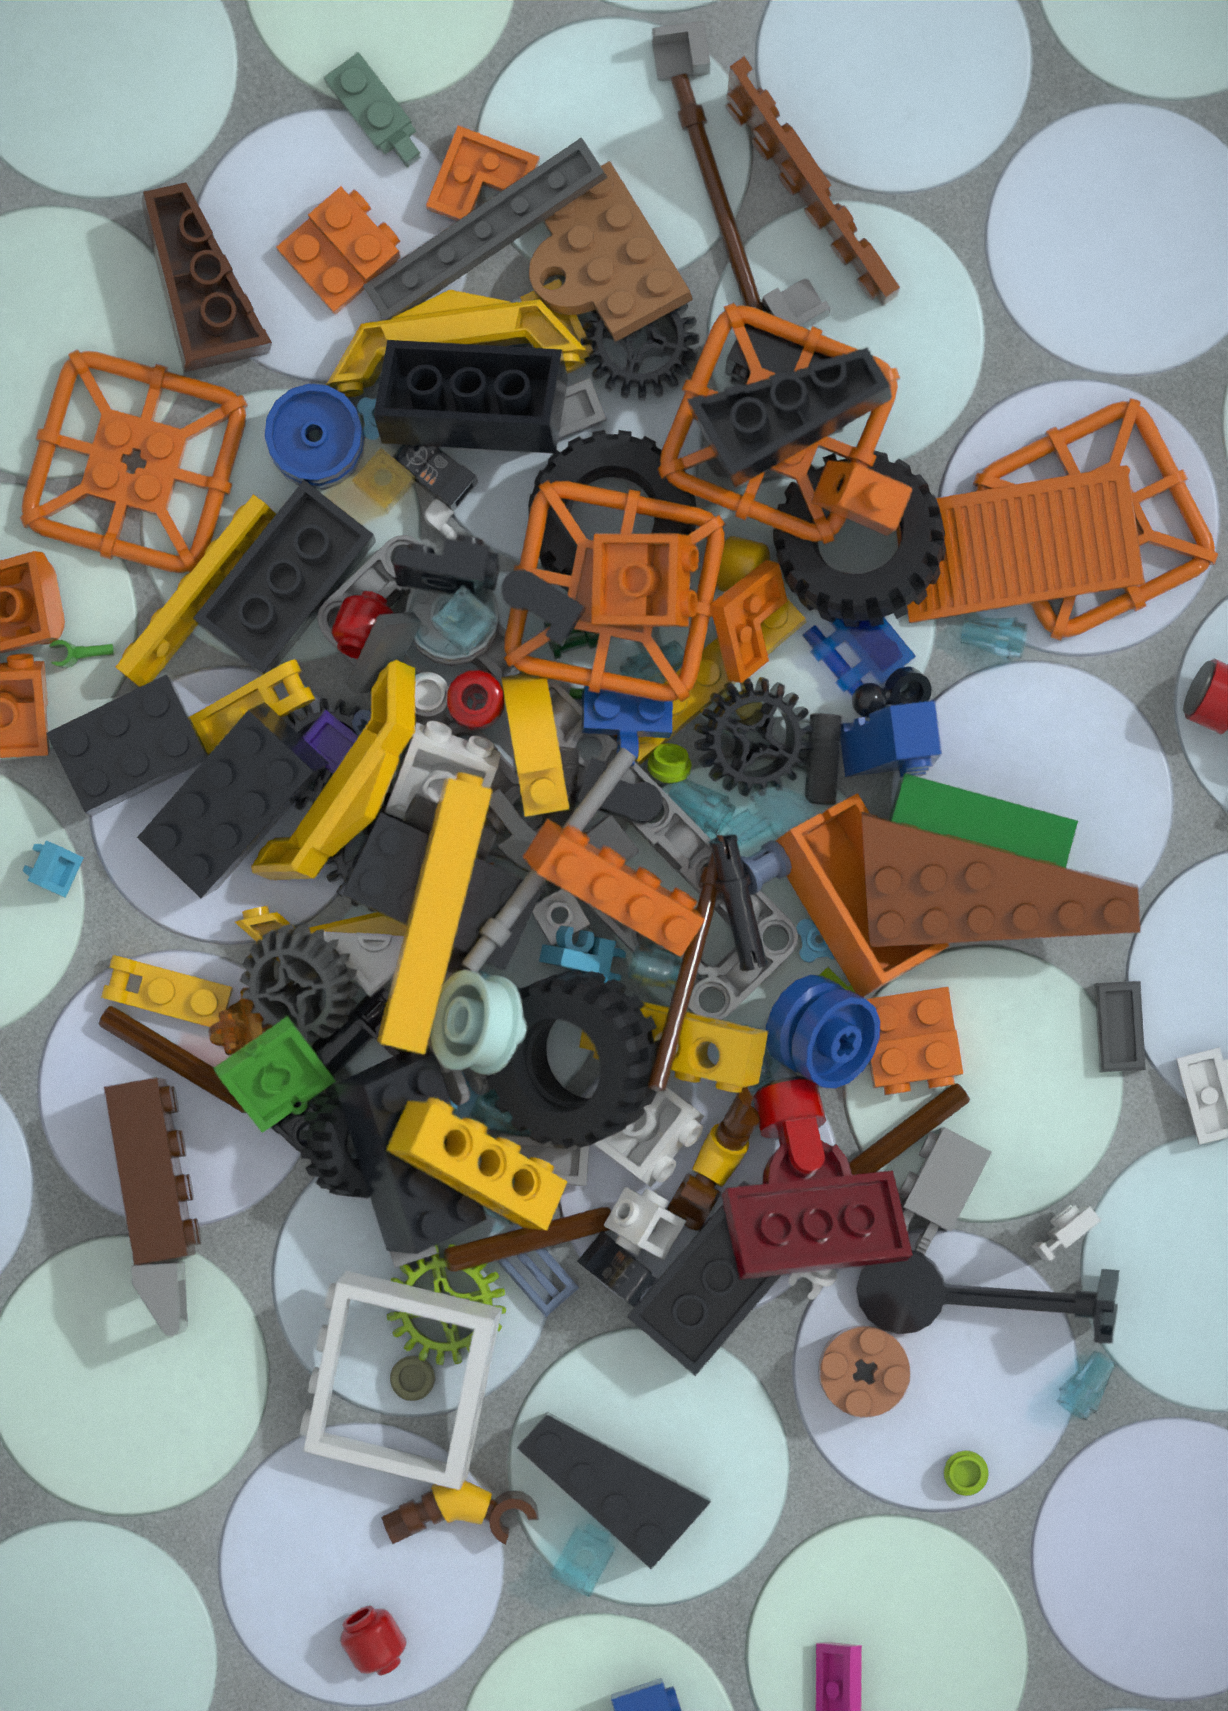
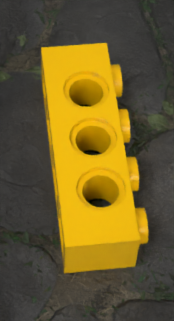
M642 1001L644 1007L640 1009L645 1018L652 1016L657 1027L651 1030L654 1041L660 1040L669 1007ZM687 1012L678 1042V1050L671 1070L675 1071L674 1078L688 1082H701L702 1077L716 1081L715 1088L736 1093L742 1092V1087L759 1084L768 1031ZM582 1031L579 1048L594 1051L593 1058L599 1060L592 1041ZM710 1043H713L719 1051V1060L716 1065L708 1057Z
M428 1098L427 1102H407L387 1151L520 1227L547 1231L568 1182L553 1173L555 1167L552 1164L536 1157L528 1159L519 1154L521 1150L519 1145L504 1138L497 1137L495 1140L485 1134L487 1131L485 1125L464 1117L462 1120L451 1114L453 1107L441 1100ZM447 1136V1146L444 1149V1138ZM479 1156H481V1165H480V1168H478V1158H479ZM513 1175H514V1177H515V1183H514V1186H513V1188H512V1178H513Z

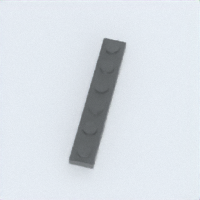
M581 137L373 278L363 287L384 320H391V318L425 302L608 177Z

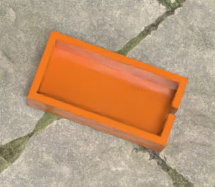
M856 793L827 809L822 814L820 813L790 829L778 838L776 842L784 848L791 862V873L786 875L854 991L861 997H865L926 962L949 947V944L870 947L862 812L869 813L859 794Z

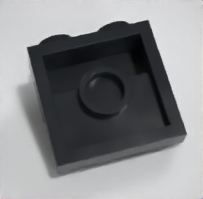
M457 535L456 540L445 538L442 555L435 554L434 548L422 544H409L408 549L397 547L393 563L397 586L479 602H485L487 589L495 591L500 570V564H498L499 553L490 552V546L483 545V540L468 535Z

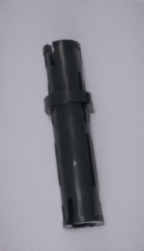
M737 835L722 836L724 843L720 842L718 837L709 841L719 877L715 880L717 890L723 893L740 962V970L751 971L755 970L753 962L757 963L758 968H762L768 964V960L765 956L748 888L752 881L750 873L744 871Z

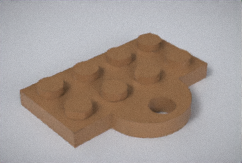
M608 161L601 165L608 178L543 221L551 236L544 240L535 250L530 261L529 277L537 298L548 309L556 313L578 315L596 309L616 342L692 301L693 298L689 288L614 166ZM553 275H562L566 278L564 284L558 289L550 290L543 287L544 282Z

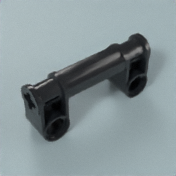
M384 987L372 998L367 994L349 1014L347 1023L341 1028H336L334 1034L328 1038H319L311 1045L333 1077L371 1039H378L389 992ZM381 1044L393 1056L402 1053L393 1046ZM312 1099L307 1101L308 1106L303 1113L297 1115L290 1113L270 1127L299 1152L300 1149L306 1148L300 1140V1131L310 1124L303 1119L307 1111L316 1112L309 1104ZM298 1101L294 1104V1107L299 1108L302 1103Z

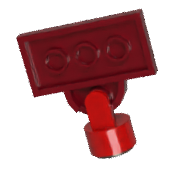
M789 1077L760 1087L753 1095L754 1107L760 1116L758 1123L760 1134L765 1138L779 1139L780 1148L767 1161L763 1171V1184L726 1188L721 1194L740 1280L902 1262L912 1257V1249L894 1172L884 1171L852 1175L847 1157L838 1145L831 1146L821 1141L819 1127L826 1122L819 1086L805 1077Z

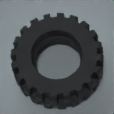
M605 430L592 432L591 437L581 439L579 436L569 441L568 447L561 452L556 450V454H552L548 458L547 466L543 471H539L534 481V489L532 494H530L528 503V519L535 495L540 491L538 486L547 480L550 483L570 481L588 485L598 479L617 477L637 484L649 498L697 507L695 495L678 489L669 483L667 478L661 479L657 468L661 466L660 457L662 450L656 446V441L646 436L643 439L633 437L631 431L619 430L618 434H606ZM561 499L571 514L574 501ZM550 505L539 555L541 566L545 571L572 576L577 544ZM654 517L651 534H681L687 536L695 531L696 525ZM562 587L564 590L568 592L569 588Z
M875 450L873 453L876 455L874 465L867 468L912 488L899 521L901 543L896 553L887 563L866 573H844L833 569L824 561L819 551L818 542L801 539L777 528L773 529V543L777 552L776 557L785 581L792 593L795 592L800 603L809 611L816 609L819 612L820 618L831 623L836 618L842 619L847 627L858 628L859 621L869 620L871 627L883 625V617L894 613L896 619H899L908 614L907 605L913 601L919 605L928 596L926 588L929 584H936L941 573L939 564L945 559L946 546L944 542L945 530L936 497L931 494L928 483L920 474L914 475L910 465L901 459L892 463L889 461L887 453ZM834 453L823 457L825 465L827 461L851 462L849 459L837 460ZM812 464L810 465L807 476L814 492L825 465L817 470ZM842 478L838 484L837 493L840 489V486L844 478ZM791 482L784 492L786 502L785 504H778L777 510L814 524L798 484ZM821 507L827 519L830 511Z
M579 970L555 974L517 990L522 1005V1018L526 1023L525 1037L521 1043L517 1044L509 1062L498 1072L485 1077L489 1090H496L499 1100L495 1101V1104L500 1112L503 1114L508 1111L513 1117L510 1124L519 1132L527 1129L530 1130L529 1137L531 1140L542 1145L551 1141L554 1148L568 1149L575 1145L578 1148L592 1145L625 1130L626 1126L635 1123L644 1114V1107L652 1104L657 1094V1091L648 1088V1083L660 1040L654 1041L651 1031L657 1028L652 1016L645 1018L640 1010L644 1007V1004L637 995L626 996L624 994L626 986L616 979L605 982V976L601 973L590 971L582 974ZM557 1019L570 1022L579 1027L590 1038L597 1051L600 1063V1076L597 1088L591 1098L579 1097L569 1092L558 1082L551 1071L547 1058V1039Z

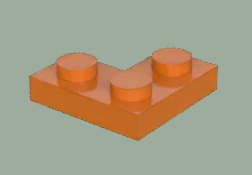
M458 125L427 201L426 209L459 221L473 211L483 185L502 192L537 168L540 157Z
M765 560L710 604L727 678L730 681L743 683L769 661L760 623L788 601L779 563Z

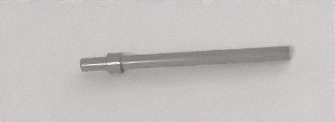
M624 748L619 750L562 828L570 824L583 831L636 759L632 753ZM533 868L530 870L496 918L490 917L480 930L481 938L461 963L465 968L477 973L496 947L501 948L512 934L509 929L543 885L546 878L537 874Z

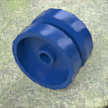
M305 384L288 390L275 401L266 417L264 437L269 454L275 466L284 477L297 485H300L303 480L307 481L315 489H325L338 485L355 472L363 457L365 435L357 409L345 394L328 385ZM318 430L319 435L322 434V437L319 441L311 442L308 433Z
M808 975L795 980L788 986L771 1008L766 1024V1031H768L766 1045L771 1057L783 1066L796 1073H800L806 1079L822 1088L836 1089L854 1080L870 1062L880 1038V1019L875 1006L865 998L850 990H845L825 976Z

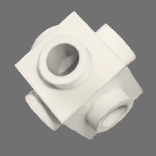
M625 1187L604 1226L619 1234L615 1243L630 1252L639 1255L643 1248L664 1260L686 1221L666 1210L665 1208L669 1201L653 1191L645 1188L643 1194L640 1195Z

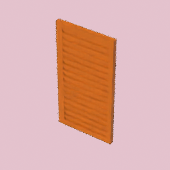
M1125 465L936 498L945 530V559L939 564L941 573L936 584H929L926 588L928 596L919 605L914 601L907 605L909 623L1144 585L1145 580L1129 478L1130 468ZM898 524L896 528V534L899 548L901 543V528Z

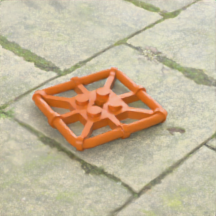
M733 302L724 306V312L714 322L690 380L686 379L682 391L685 394L663 445L660 457L661 466L657 468L661 479L667 478L669 483L678 489L735 511V517L746 520L749 517L804 540L822 541L825 545L834 541V535L840 531L847 518L830 511L826 519L821 507L810 503L815 492L807 473L817 448H822L851 460L850 463H856L866 468L873 467L876 460V455L873 453L896 399L897 381L900 379L897 368H891L889 364L873 356L890 384L892 399L871 411L857 447L826 436L769 469L796 480L814 524L754 500L765 472L749 480L743 495L688 474L684 471L717 457L711 446L678 458L694 419L687 399L700 395L705 397L719 393L709 389L707 385L731 328L751 373L747 384L768 379L770 375L776 373L761 367L743 323L803 346L804 348L795 370L809 367L815 351L832 358L858 350L822 335L823 330L812 326L811 330L754 307L736 306ZM844 478L843 481H842V484H841V486H840L839 491L841 490V488H842L843 485H844L845 478Z
M77 349L69 353L70 359L65 362L59 373L43 429H38L35 439L39 441L22 498L21 511L23 515L20 516V520L25 528L30 527L32 531L44 537L100 552V557L112 560L113 556L168 572L184 573L188 571L191 573L205 555V551L212 541L224 496L230 495L233 484L229 482L246 423L245 409L248 407L245 398L242 395L237 396L236 393L224 387L168 372V367L156 364L155 367H150L95 351L79 352ZM89 368L150 384L141 418L112 410ZM78 374L101 413L93 444L60 434ZM163 388L222 405L220 408L181 429L154 422ZM229 419L212 477L180 469L187 442ZM56 447L89 456L81 484L39 506ZM133 451H140V458L146 461L145 468H137L134 474H129L127 472L128 466L122 462L125 455L131 456ZM176 481L208 490L190 550L168 512ZM87 496L115 503L105 535L47 519ZM128 507L157 515L179 556L119 540Z
M1130 398L1128 402L1120 401L1113 403L1059 430L1053 427L1045 431V437L992 462L983 469L982 473H976L973 485L977 487L976 491L1015 485L1000 478L1054 452L1066 475L1078 474L1080 471L1067 445L1122 419L1109 462L1092 471L1120 466L1135 423L1163 479L1136 492H1133L1131 488L1139 546L1149 543L1188 556L1192 560L1146 582L1144 585L1124 588L1125 593L1073 619H1069L1076 596L1063 598L1057 616L1049 601L1030 603L1039 622L1051 633V638L1061 641L1062 637L1069 638L1080 635L1131 609L1137 612L1146 607L1145 602L1198 577L1210 565H1215L1218 553L1215 552L1212 535L1185 483L1188 478L1183 469L1178 470L1155 422L1146 409L1140 406L1141 401ZM1169 490L1196 544L1152 530L1140 503Z
M548 480L539 485L540 491L535 495L530 509L519 565H514L513 571L526 570L549 584L569 588L568 596L586 607L585 612L574 629L600 635L593 669L531 657L529 655L551 640L545 635L550 627L522 644L528 610L519 611L510 607L504 637L506 656L503 659L509 667L514 666L517 670L529 675L588 686V691L600 693V689L656 701H675L679 699L680 702H683L691 697L688 692L693 689L698 677L709 619L713 617L710 604L714 599L725 545V533L722 527L726 524L721 516L715 517L711 512L698 507L640 496L641 491L629 489V493L570 481L550 483ZM561 499L625 511L620 534H632L637 513L699 526L698 529L687 535L691 536V545H696L707 538L696 593L698 600L697 612L694 617H691L679 677L651 637L653 627L591 624L594 540H589L585 537ZM550 505L577 544L572 576L537 569ZM611 637L642 643L668 684L604 672Z

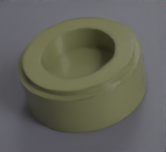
M415 1355L406 1356L400 1359L392 1368L390 1383L392 1389L399 1397L408 1401H416L426 1397L431 1392L435 1383V1372L427 1360L422 1361L419 1359V1356Z

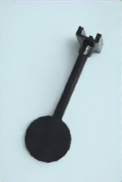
M912 1250L913 1256L907 1261L864 1266L860 1272L856 1288L859 1306L867 1319L880 1329L896 1334L920 1331L932 1324L940 1314L943 1305L951 1304L1072 1313L1078 1318L1093 1319L1094 1343L1112 1344L1118 1312V1304H1115L1120 1270L1102 1269L1096 1292L1076 1290V1294L951 1285L944 1282L943 1275L934 1261L923 1253Z

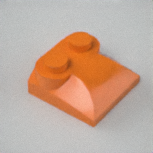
M33 551L1 560L0 654L37 644L49 645L53 641L58 640L65 627V618L56 572L45 554Z

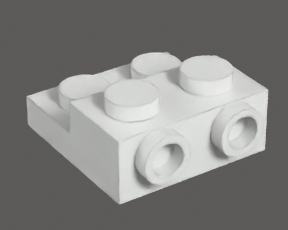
M429 721L426 726L416 723L415 734L408 744L385 813L403 819L416 793L438 803L444 779H456L457 772L484 778L482 787L490 788L498 768L501 752L494 750L493 743L484 737L471 736L469 740H465L451 735L452 730L441 722Z
M666 1087L665 1092L657 1091L652 1104L644 1107V1114L635 1123L626 1126L625 1130L594 1143V1145L652 1187L656 1180L662 1183L673 1173L676 1167V1161L673 1158L683 1145L686 1147L693 1145L700 1137L703 1130V1125L700 1122L704 1115Z

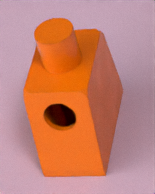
M827 461L810 503L889 536L896 530L912 488L856 463ZM842 478H845L843 487L837 493L839 482Z

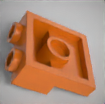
M341 186L308 214L309 219L276 247L282 257L334 315L365 290L363 285L390 268L401 258L399 250L395 247L400 242V239L385 222L376 226L366 214L371 210L366 200L355 189L348 194Z
M594 534L591 624L689 627V617L696 615L698 607L696 592L690 590V572H695L699 564V552L696 545H691V536L681 534Z
M13 654L7 657V663H0V758L48 756L50 752L49 738L46 734L48 732L46 711L48 697L44 661H34L32 654Z
M948 987L866 999L875 1006L880 1019V1038L875 1053L869 1062L873 1088L884 1087V1094L890 1095L911 1091V1082L927 1080L929 1088L955 1085L954 1076L962 1075L963 1068Z

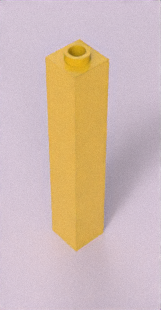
M457 772L456 779H444L377 1042L425 1054L493 790L482 787L484 778Z

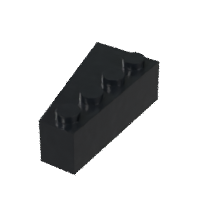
M867 347L812 363L810 367L788 373L783 371L770 375L768 379L747 385L738 384L724 388L725 391L705 397L700 395L687 399L691 414L733 486L737 488L892 399L890 384Z
M549 1412L544 1415L517 1447L518 1450L650 1569L658 1563L711 1503V1499L702 1493L687 1487L670 1476L655 1470Z

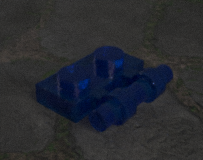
M884 617L883 625L871 627L870 621L864 620L859 621L858 628L847 627L842 619L836 618L833 623L829 622L836 631L827 638L817 625H814L802 635L813 648L810 653L818 662L823 660L838 679L835 682L843 693L848 691L851 696L857 687L864 684L861 679L869 672L880 685H883L895 670L905 667L916 657ZM844 642L861 661L853 668L849 666L836 650Z

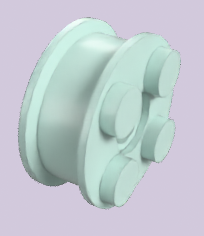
M462 970L453 974L444 983L430 1031L434 1053L443 1066L453 1070H462L470 1067L476 1073L491 1075L501 1070L509 1062L517 1044L523 1041L526 1034V1023L522 1018L520 996L516 987L509 979L496 975L483 978L474 971Z

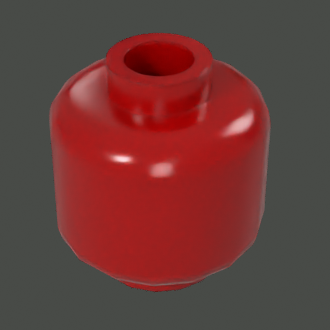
M363 591L361 595H351L343 600L331 629L333 639L338 643L337 648L341 653L358 660L378 615L394 614L386 605L387 600L382 595L372 591Z
M468 670L458 675L450 683L446 694L447 708L452 719L461 727L469 730H484L493 726L501 717L505 707L504 692L499 681L491 674L481 670ZM474 695H480L484 699L477 700ZM469 698L473 701L471 709L468 707ZM484 704L483 708L476 710L477 705Z
M366 1606L346 1618L342 1625L344 1630L341 1633L340 1644L354 1667L360 1673L370 1674L377 1672L379 1676L390 1673L400 1665L401 1659L399 1657L405 1650L407 1641L396 1621L386 1609H374L373 1606Z

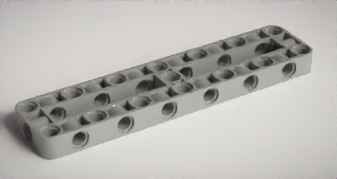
M395 536L387 541L319 609L317 620L321 632L328 642L353 667L357 659L348 657L338 650V643L333 639L331 628L329 627V619L333 613L339 611L341 603L346 597L361 595L363 591H372L382 595L387 600L386 605L389 608L404 594L409 597L413 588L396 585L392 559L397 547L408 549L409 544H421L411 536ZM448 607L441 613L440 620L445 625L454 627V619L463 611L457 607ZM499 623L494 642L485 654L472 661V663L479 670L491 674L499 681L503 690L501 677L522 674L524 672L517 670L514 666L509 667L503 659L506 656L504 650L506 630ZM405 655L403 663L414 667L415 675L422 673L417 665ZM547 678L559 747L577 748L578 743L582 739L588 737L595 738L602 745V751L595 759L607 762L609 765L616 756L617 743L609 735L581 733L582 707L554 679ZM447 707L440 714L432 717H423L415 713V726L416 723L426 726L429 721H438L447 725L452 730L451 735L457 737L480 736L488 739L480 730H469L457 724L452 719ZM500 755L498 768L490 786V789H493L491 794L500 789L514 807L522 799L518 773ZM580 756L578 759L579 770L577 773L578 784L576 794L581 790L590 760H585ZM635 762V765L630 766L620 780L631 784L648 782L656 786L661 792L663 799L664 816L660 821L652 824L627 821L700 895L702 889L698 886L700 872L709 863L712 852L709 846L711 839ZM538 814L535 819L526 822L536 833L542 828L543 814ZM761 890L750 896L768 964L758 968L757 963L753 962L755 970H740L736 947L713 968L701 959L688 1005V1010L691 1013L719 1020L725 1019L796 948L798 942L796 927ZM719 893L714 910L730 925L723 893ZM583 901L673 993L683 955L679 957L661 945L655 949L643 948L637 941V931ZM769 927H780L786 932L788 941L786 947L782 950H770L763 943V933ZM706 989H717L724 996V1007L720 1011L709 1013L701 1008L699 996Z

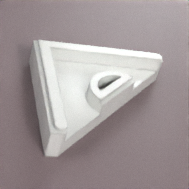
M324 931V940L327 943L331 940L339 939L336 950L340 955L342 953H350L349 960L345 962L346 967L358 970L354 980L370 998L393 979L404 936Z

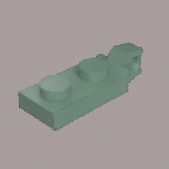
M359 52L324 77L327 86L376 150L380 149L384 155L394 150L407 168L421 158L419 155L420 151L409 138L416 133L411 119Z

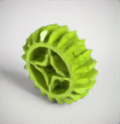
M449 1244L447 1248H450V1247H453V1246H456V1245H454V1244ZM435 1245L437 1254L431 1255L432 1260L428 1262L425 1261V1258L416 1260L419 1267L415 1270L409 1264L399 1266L400 1270L408 1276L405 1282L395 1277L390 1280L414 1286L424 1273L432 1270L434 1292H442L440 1281H442L444 1291L451 1293L450 1296L454 1295L462 1299L468 1298L470 1301L502 1308L501 1314L506 1313L505 1306L493 1305V1298L504 1296L505 1289L498 1288L491 1291L489 1283L496 1281L499 1278V1274L495 1271L484 1277L480 1273L488 1263L462 1270L474 1279L480 1290L459 1293L450 1286L445 1270L447 1266L444 1258H440L437 1245ZM392 1311L386 1315L388 1321H394L399 1318L402 1320L403 1326L396 1328L392 1332L395 1338L402 1336L405 1332H408L412 1337L404 1345V1349L407 1352L412 1350L417 1342L423 1346L419 1353V1359L422 1361L427 1359L430 1349L437 1351V1365L444 1364L445 1352L452 1351L454 1363L460 1364L462 1363L460 1349L466 1347L468 1353L470 1351L473 1332L460 1339L459 1327L456 1324H452V1328H450L449 1323L440 1321L447 1342H442L427 1337L416 1327L412 1319L423 1316L402 1311ZM500 1323L497 1332H499L502 1328V1325Z

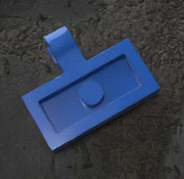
M584 686L582 690L581 733L617 735L616 754L621 748H624L632 753L636 759H638L639 752L638 737L670 738L672 734L673 701H656L600 689V693L588 691V686Z

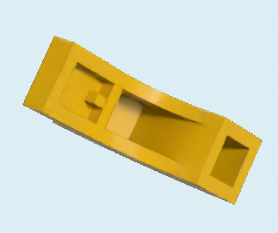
M527 673L501 677L525 817L569 809L547 678Z

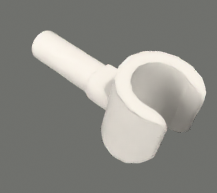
M433 500L424 512L425 522L446 538L456 540V532L446 524L454 511L440 500Z

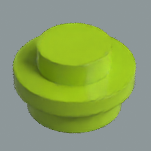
M672 743L657 746L649 756L647 769L654 778L669 784L688 778L692 768V762L686 749Z
M963 1450L956 1452L945 1463V1482L953 1492L959 1495H974L980 1492L988 1481V1466L985 1460L973 1451Z

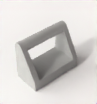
M185 1261L131 1266L132 1285L163 1333L167 1336H174L186 1331L188 1327Z

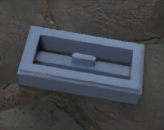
M516 1224L508 1232L521 1229L522 1227ZM545 1248L535 1251L566 1286L562 1292L557 1290L526 1253L516 1256L551 1295L553 1300L548 1304L543 1301L507 1258L497 1260L500 1266L545 1317L579 1289V1286Z

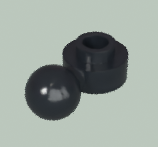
M902 667L895 670L888 677L884 688L874 683H864L857 687L852 695V706L857 714L869 718L870 713L886 708V705L889 704L894 706L927 702L931 697V683L918 669ZM909 682L908 687L900 692L902 687Z

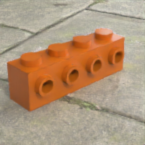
M547 819L523 855L534 871L681 957L705 921L702 915L694 908L697 901L679 888L675 887L671 892L660 885L662 880L639 866L637 871L624 864L626 859L613 849L603 845L601 850L589 844L590 838L574 826L567 824L565 828H562Z

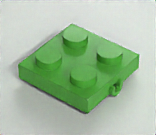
M288 1016L214 1067L219 1079L262 1133L290 1113L296 1115L303 1113L308 1106L307 1101L336 1082L328 1068ZM300 1101L302 1103L301 1106L295 1108L294 1104Z

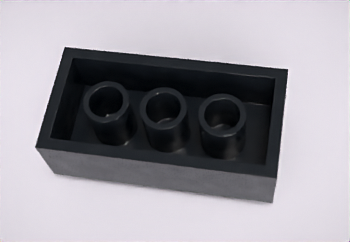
M387 340L374 409V418L381 443L556 454L568 383L562 349Z
M303 480L193 619L198 626L259 674L263 675L278 666L318 616L319 609L323 603L341 587L376 543L375 536L307 481Z
M264 702L249 709L137 838L202 899L217 890L325 769L329 762Z
M379 812L376 819L372 821L338 894L407 926L430 835ZM475 857L452 947L465 954H469L482 936L480 930L490 917L496 918L523 879ZM542 888L537 891L511 926L509 931L512 934L501 948L496 947L485 963L497 969L506 970L541 895Z
M404 1051L335 1083L387 1251L419 1254L487 1220L482 1204L387 1151L408 1101L427 1102L428 1098H435L452 1106L438 1059L434 1052L421 1054L413 1051ZM447 1136L444 1138V1149L447 1146Z
M743 1180L737 1187L750 1185ZM722 1204L640 1299L638 1304L628 1313L627 1318L696 1376L781 1275L740 1280L724 1204Z

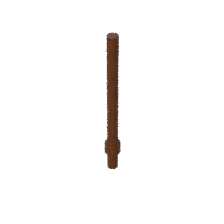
M688 74L676 75L671 78V82L681 109L677 113L682 130L688 131L744 306L764 311L704 127L707 119L703 106L701 104L697 105Z
M717 835L716 838L718 837L720 842L724 843L723 835ZM712 852L708 866L702 868L698 886L702 889L696 910L705 921L684 952L648 1083V1088L658 1092H665L717 898L719 893H722L717 890L715 880L719 877Z

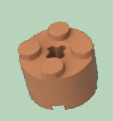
M852 1326L841 1330L826 1343L818 1365L819 1382L827 1398L843 1412L855 1417H874L888 1412L903 1398L910 1383V1364L901 1344L887 1332L872 1326ZM858 1360H862L866 1364L874 1363L875 1368L871 1371V1376L873 1377L871 1381L866 1383L862 1378L854 1380L852 1375L857 1372L855 1363Z

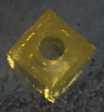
M382 448L376 452L352 480L353 485L386 514L416 481L414 475ZM378 472H389L391 474V481L384 486L378 485L375 482V476Z

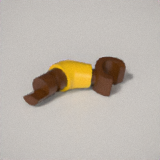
M743 1087L742 1092L736 1095L721 1123L715 1124L711 1128L692 1167V1171L697 1173L696 1176L689 1173L685 1175L666 1210L685 1220L684 1226L691 1230H701L721 1195V1191L715 1189V1186L723 1187L749 1149L748 1140L758 1125L760 1116L757 1110L751 1106L753 1097L748 1087Z
M465 1480L460 1490L433 1484L431 1485V1491L421 1495L422 1501L416 1503L412 1499L399 1505V1509L381 1517L392 1544L427 1529L426 1523L430 1521L434 1525L444 1520L448 1524L459 1520L481 1525L483 1520L489 1521L491 1532L495 1538L506 1545L509 1537V1528L505 1527L500 1519L505 1511L519 1509L525 1513L528 1520H538L539 1514L535 1501L531 1496L522 1491L512 1490L504 1492L493 1500L491 1499V1492Z

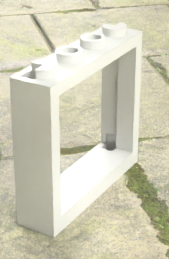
M346 1270L336 1284H330L326 1295L325 1309L331 1310L329 1323L328 1325H322L317 1341L316 1350L323 1352L320 1368L314 1367L308 1387V1393L315 1394L312 1410L306 1409L300 1428V1435L306 1436L304 1452L460 1490L469 1473L502 1308ZM350 1299L474 1329L447 1462L324 1432Z

